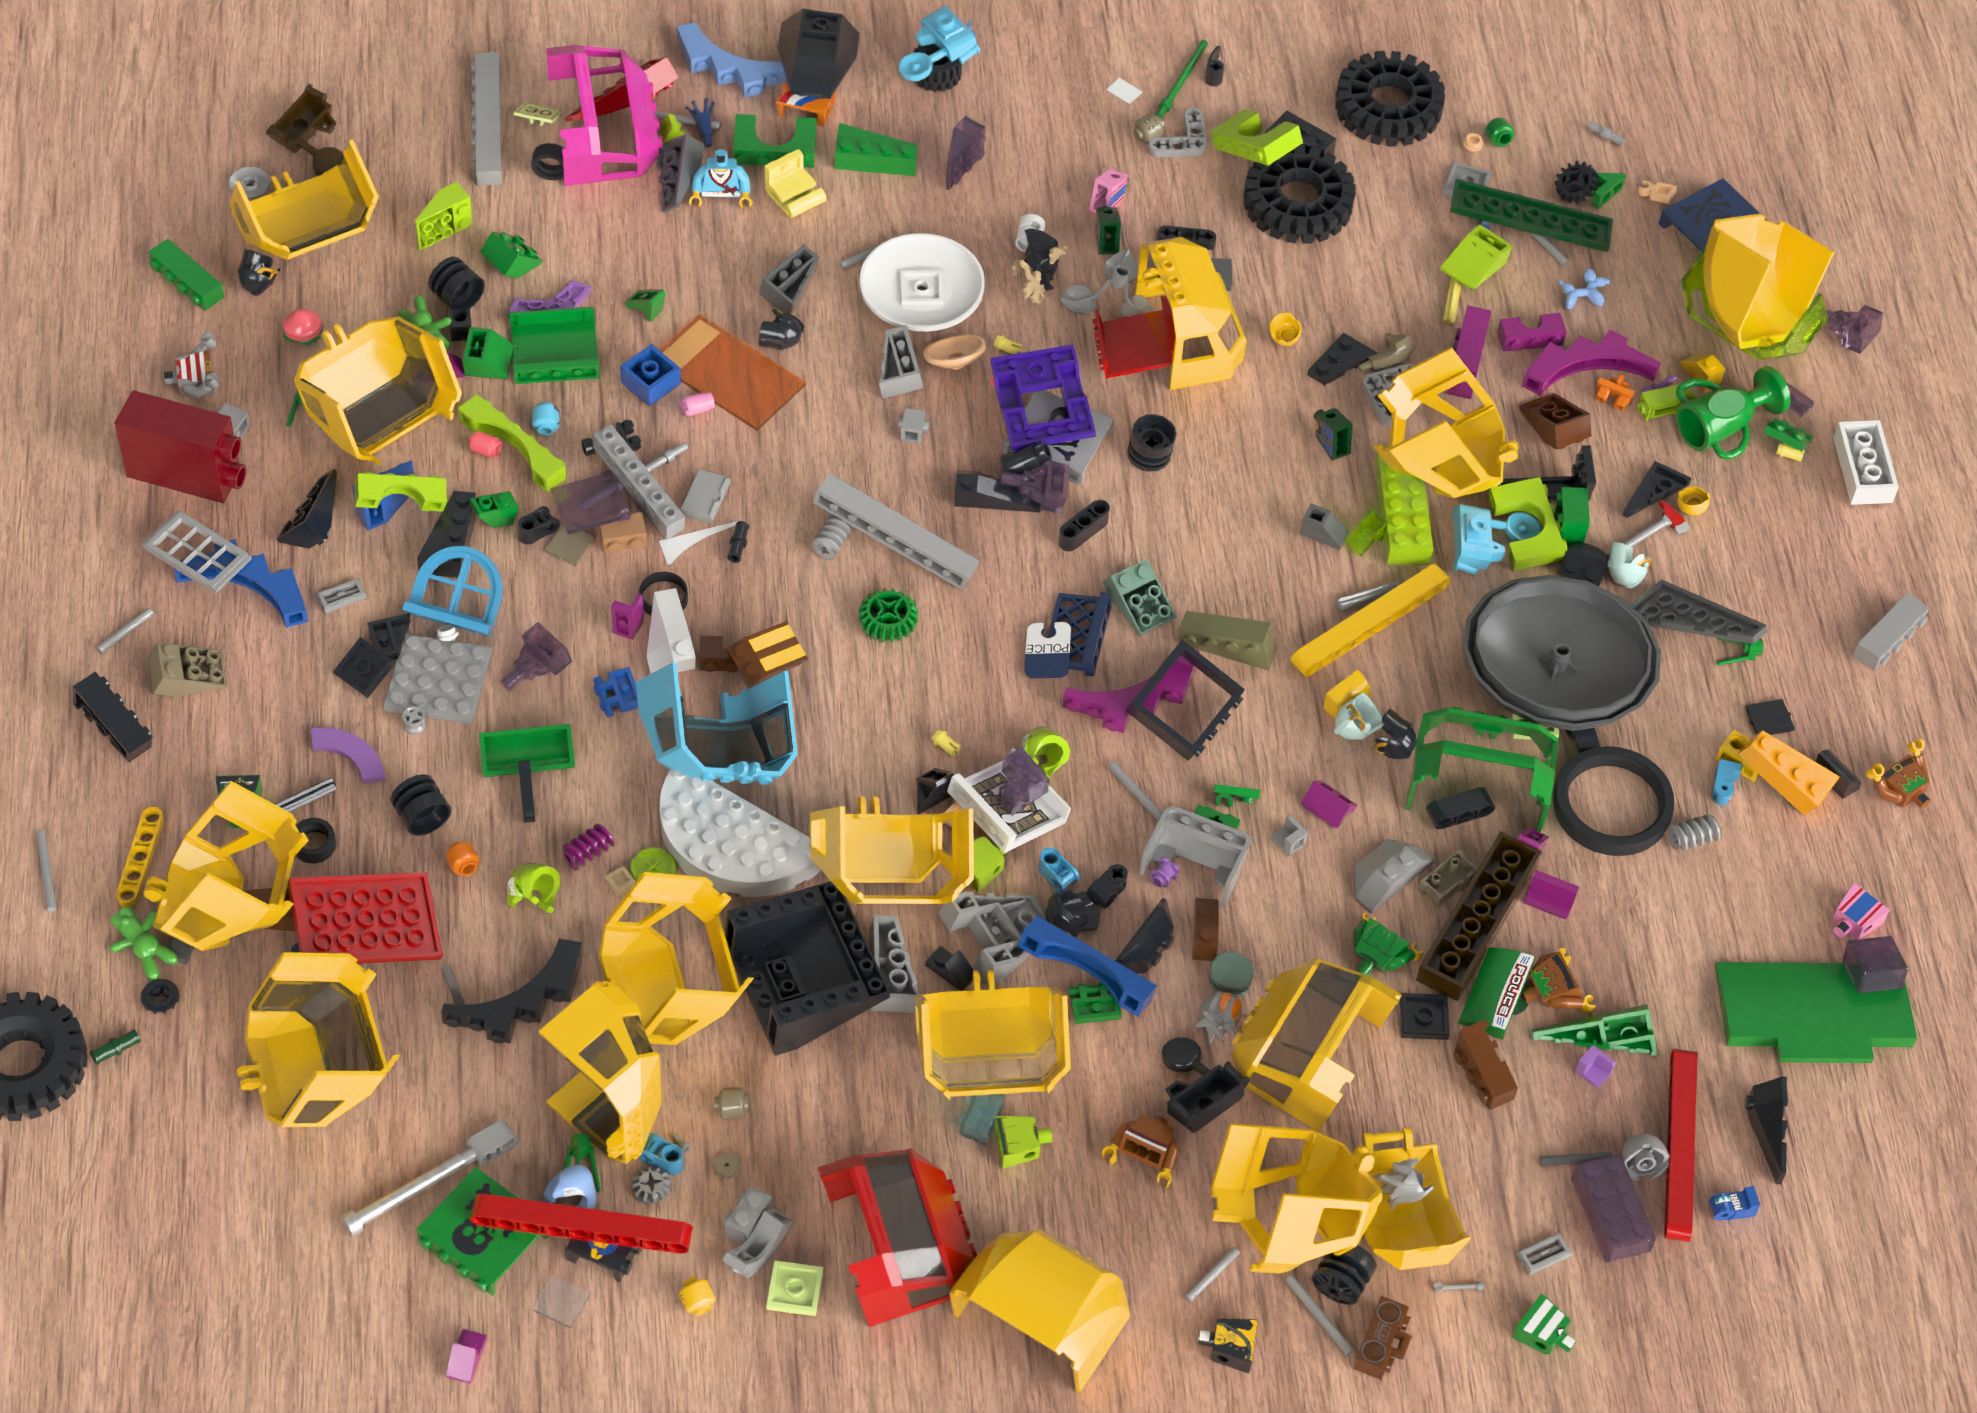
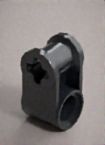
M539 507L536 511L519 519L518 539L523 544H533L539 539L556 532L560 527V521L550 514L548 507Z
M1120 864L1110 866L1103 875L1090 885L1086 895L1102 908H1108L1126 888L1127 869Z

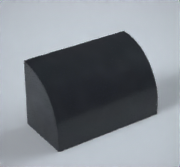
M1826 749L1818 753L1815 762L1839 776L1832 789L1842 799L1860 789V780L1831 750Z

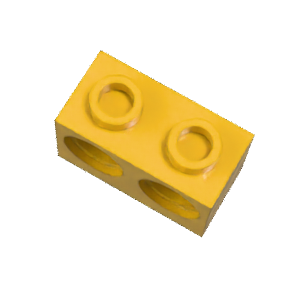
M1733 730L1721 745L1716 760L1723 759L1742 764L1740 774L1755 782L1760 775L1738 755L1749 738L1745 734Z

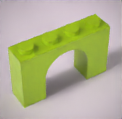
M1247 109L1242 110L1210 131L1212 144L1215 149L1264 165H1270L1303 143L1299 125L1284 121L1267 133L1255 136L1263 131L1259 114Z
M1540 477L1490 488L1488 499L1494 517L1513 512H1527L1534 515L1543 527V530L1535 537L1509 543L1507 555L1513 572L1562 561L1567 551V543L1560 535V523L1555 521L1554 506L1552 502L1549 503L1547 498V486L1542 484Z

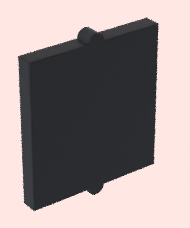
M1783 699L1750 704L1745 707L1750 718L1749 723L1753 725L1756 734L1762 730L1770 735L1795 730L1790 717L1791 713L1788 712Z

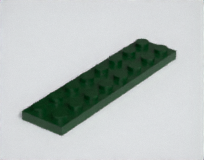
M1459 179L1455 180L1450 206L1451 213L1604 252L1609 250L1613 218Z

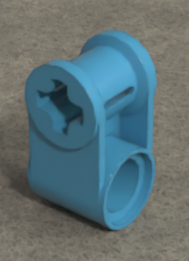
M1052 847L1042 850L1038 870L1056 891L1059 889L1065 890L1066 886L1080 880L1077 869L1058 850Z
M650 1133L643 1152L638 1158L647 1165L655 1168L660 1167L668 1175L680 1174L684 1169L682 1149L661 1136ZM671 1158L677 1159L675 1161H668Z

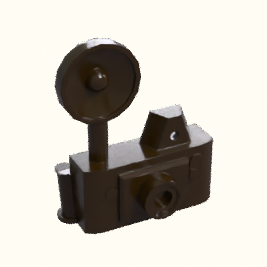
M308 84L303 94L275 124L269 126L266 135H270V138L294 154L302 148L312 155V167L319 176L340 164L343 152L334 147H325L318 150L307 143L317 130L331 134L336 126V121L330 115L332 113V105L326 102L327 93H323L313 88L312 84Z

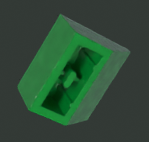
M492 231L479 251L504 276L517 279L543 262L537 256L538 252L524 244L525 240L518 235L511 236L506 232L498 233Z
M470 327L463 355L465 376L507 379L514 344L492 329Z

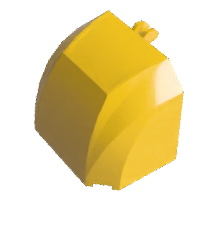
M1753 214L1715 220L1706 245L1703 265L1704 287L1707 293L1709 308L1717 324L1739 349L1758 346L1759 352L1764 353V355L1777 353L1780 351V346L1776 342L1784 341L1803 321L1834 255V251L1787 222L1780 220L1779 224L1764 220L1765 215Z
M1041 1229L1000 1234L977 1255L950 1291L955 1317L959 1318L971 1300L1053 1350L1056 1354L1060 1355L1063 1353L1072 1361L1070 1367L1074 1371L1075 1391L1078 1393L1082 1391L1131 1316L1123 1282L1117 1275L1094 1263L1089 1257L1086 1258L1079 1251L1071 1249Z

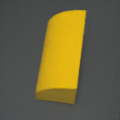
M1357 669L1326 693L1323 709L1336 719L1339 708L1342 705L1356 698L1361 693H1365L1369 698L1371 697L1370 686L1363 674Z

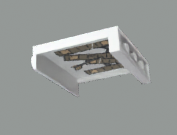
M1014 748L1011 749L1007 759L967 778H963L960 773L952 776L947 790L963 809H973V820L1004 853L1065 824L1071 810L1068 804Z

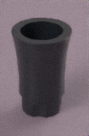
M1040 441L1017 451L1001 455V464L1007 477L1012 482H1015L1025 474L1050 461L1052 455L1048 445Z

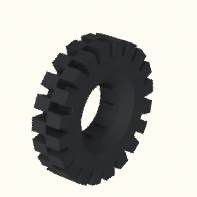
M1375 51L1374 59L1369 53L1360 56L1359 61L1353 59L1349 62L1348 67H1344L1340 74V79H1338L1335 98V109H1338L1337 116L1340 121L1345 120L1344 127L1350 132L1357 129L1355 136L1362 140H1365L1371 134L1370 143L1380 145L1382 138H1386V143L1389 147H1397L1398 138H1400L1403 146L1413 144L1414 138L1420 142L1427 137V132L1432 134L1441 120L1445 102V87L1443 81L1439 82L1440 76L1435 70L1429 72L1430 65L1425 61L1416 65L1417 57L1410 54L1403 61L1400 60L1401 52L1391 51V57L1387 58L1385 51ZM1383 86L1396 87L1409 96V101L1397 106L1385 105L1372 96V91Z
M1299 145L1294 148L1293 153L1291 151L1270 165L1253 162V167L1249 168L1246 177L1244 207L1245 210H1248L1250 220L1252 222L1257 221V228L1262 232L1271 228L1270 236L1279 240L1282 234L1286 233V242L1296 244L1297 235L1301 236L1303 244L1313 243L1314 235L1321 242L1329 239V233L1333 236L1338 234L1342 226L1345 227L1350 220L1356 194V184H1353L1354 178L1352 173L1347 172V166L1342 161L1335 163L1336 156L1327 152L1320 158L1321 149L1311 147L1309 154H1306L1305 145ZM1289 182H1305L1314 186L1320 196L1309 202H1297L1285 197L1280 187Z
M19 992L7 993V1002H0V1051L10 1043L25 1040L38 1043L40 1049H45V1054L41 1058L42 1062L39 1066L27 1074L9 1076L0 1072V1120L3 1114H7L9 1121H21L22 1113L28 1112L30 1119L42 1116L40 1108L46 1106L49 1112H52L61 1106L59 1097L68 1100L75 1093L73 1083L80 1085L85 1075L83 1067H87V1047L77 1018H73L72 1011L64 1004L59 1007L57 999L46 995L43 1001H41L39 993L27 992L25 999H20Z

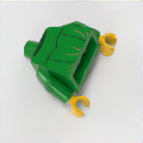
M1366 912L1363 913L1362 920L1353 930V948L1355 949L1356 956L1362 960L1356 972L1368 976L1373 968L1382 973H1385L1387 970L1393 971L1412 960H1419L1424 953V949L1422 951L1415 950L1418 945L1416 942L1408 949L1409 944L1407 940L1378 923L1375 916L1373 919L1371 917L1366 919Z

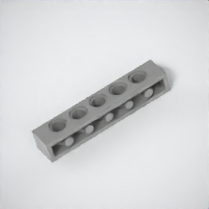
M612 424L594 433L593 448L663 537L668 540L684 531L685 516Z

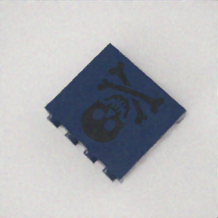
M1722 178L1662 210L1658 224L1663 229L1673 224L1705 255L1706 245L1715 220L1760 213Z

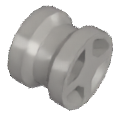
M410 706L403 711L404 730L412 735L422 733L426 728L423 709L418 706Z

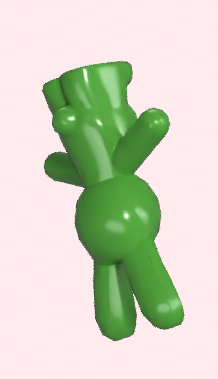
M421 295L414 298L416 312L412 314L407 309H401L398 312V316L441 339L447 351L450 343L439 329L449 326L452 322L451 318L445 317L434 322L433 317L427 312L425 299ZM419 337L416 338L412 345L418 351L422 346Z
M123 907L111 917V924L125 939L111 944L110 950L118 952L132 946L133 953L142 961L146 976L153 981L159 978V969L153 956L157 955L170 965H175L178 962V957L172 950L161 945L154 934L149 933L154 924L156 911H151L142 924L132 908Z

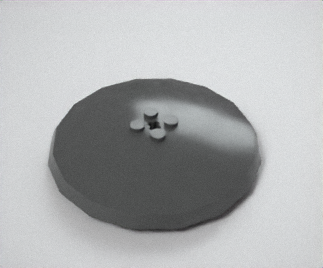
M1554 575L1513 579L1483 595L1466 619L1463 649L1478 684L1503 709L1531 723L1571 731L1609 726L1643 706L1660 679L1661 650L1648 622L1622 597L1588 581Z

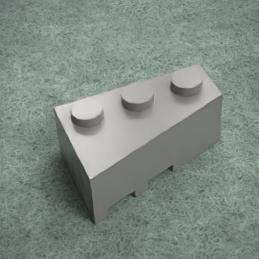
M907 325L886 330L883 349L884 356L881 364L882 371L881 378L879 379L882 399L923 389Z

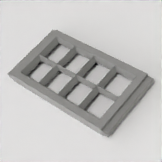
M178 510L142 543V547L146 551L214 593H217L252 560V557L247 552ZM181 523L192 528L183 539L171 533ZM196 532L207 538L198 548H194L186 543ZM167 536L178 542L168 553L157 547ZM211 541L222 547L212 558L200 552ZM182 545L193 551L183 562L171 556ZM227 550L235 555L236 558L227 567H224L215 560ZM198 554L206 559L207 562L196 572L186 564ZM211 564L222 570L212 581L201 575Z

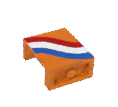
M784 81L782 95H778L776 100V107H779V116L783 117L786 107H792L817 113V125L825 126L836 100V91L831 99L790 94L788 83Z

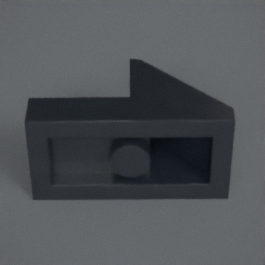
M940 946L925 961L926 967L959 991L964 990L973 981L974 970L960 950L953 955Z

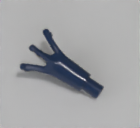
M705 98L704 111L700 112L695 101H692L691 104L695 109L691 110L688 106L685 109L694 118L700 136L703 138L704 146L711 147V112L715 102L712 101L708 108V99Z

